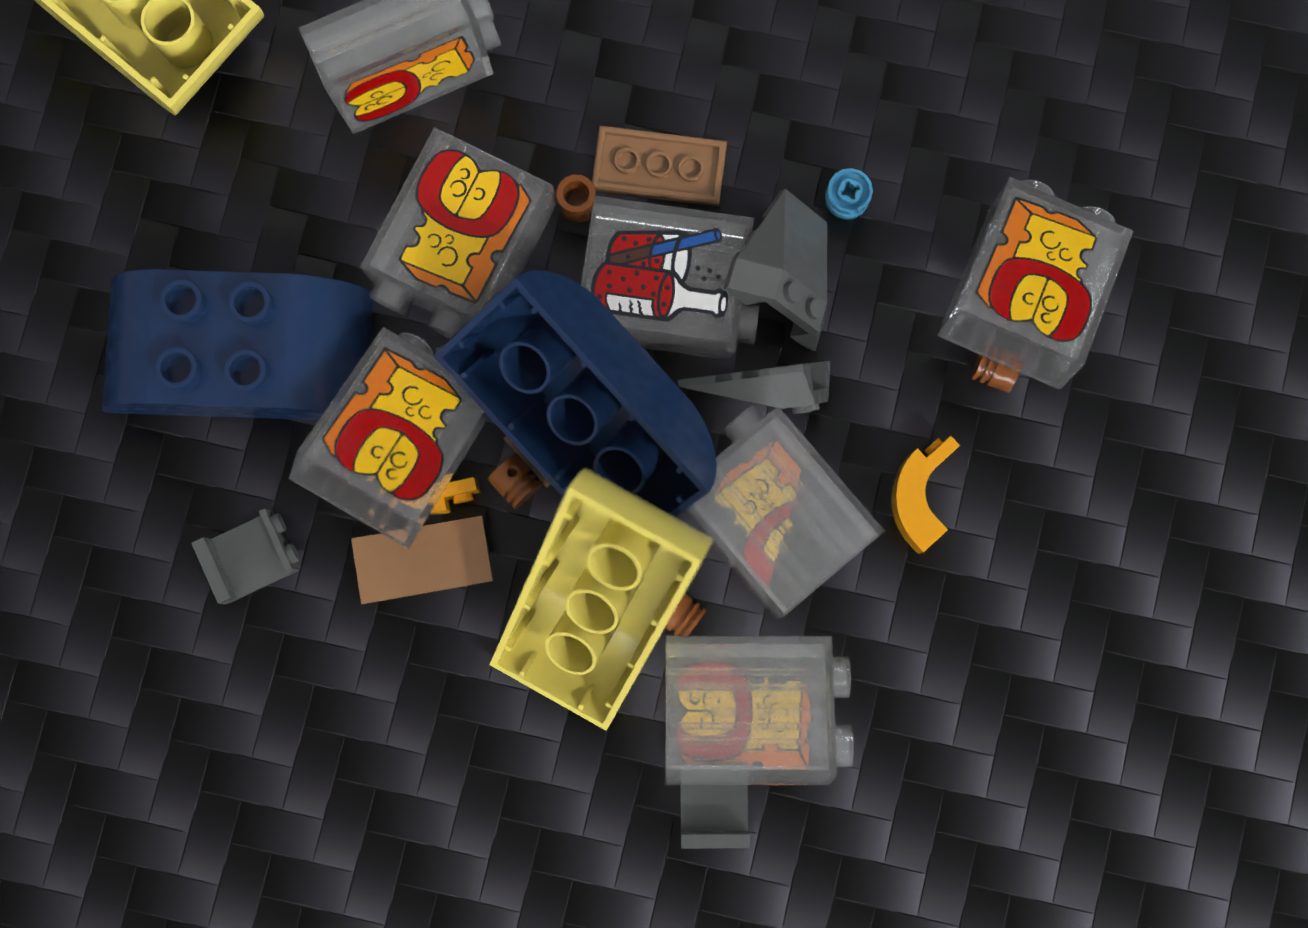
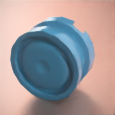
M853 168L842 169L835 173L829 181L825 193L826 206L838 218L854 219L862 215L867 209L873 194L872 183L868 176L860 170Z

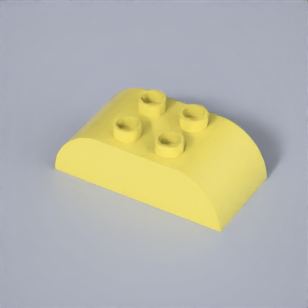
M34 0L149 97L174 115L178 114L264 17L261 8L252 0Z
M584 468L568 487L489 665L607 731L714 539L589 469Z

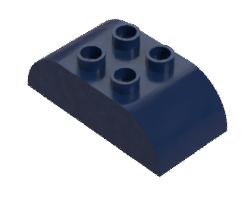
M162 269L133 270L118 273L111 279L102 411L122 414L334 421L354 391L364 392L366 390L365 385L361 381L369 371L373 293L348 282L301 274Z
M543 270L528 271L520 274L433 356L563 498L576 476L584 468H587L671 516L676 517L708 494L714 485L717 472L715 449L707 426L696 407L608 308L585 287L565 276Z

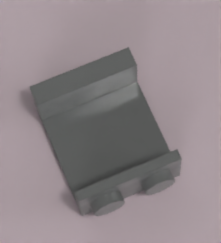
M264 508L259 511L260 516L212 539L203 537L191 543L218 604L234 602L299 571L296 563L300 561L299 554L292 543L288 544L283 534L286 531V526L279 513L274 514L273 511Z
M694 757V758H695V760L698 761V760H700L701 757ZM680 763L681 849L750 848L747 773H689L749 771V764Z

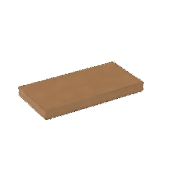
M599 126L592 183L597 192L719 207L727 141Z
M483 516L351 539L361 604L494 581Z

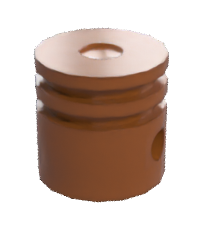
M576 174L567 176L560 182L557 187L556 196L561 214L573 223H582L593 217L597 210V197L593 183L587 177Z
M985 342L975 361L971 379L976 380L979 378L978 381L980 383L986 381V385L1009 393L1019 376L1024 357L1003 348L998 350V346L995 345L990 347V343Z
M517 453L499 465L487 479L503 497L507 496L506 501L508 503L513 502L511 506L514 509L523 505L544 484L541 480L537 481L538 476L536 474L531 475L532 470Z
M685 593L665 626V629L669 632L674 630L673 635L676 637L678 634L682 636L680 640L683 642L707 611L704 607L701 610L699 603L694 605L692 603L693 599Z

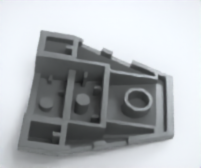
M782 189L763 214V221L758 229L753 230L747 237L749 242L744 249L737 252L733 257L723 289L745 305L760 302L768 303L794 322L790 337L810 352H813L817 348L827 306V222L788 190Z
M830 361L678 380V387L781 409L792 407V414L812 412L813 410H819L820 403L828 401Z

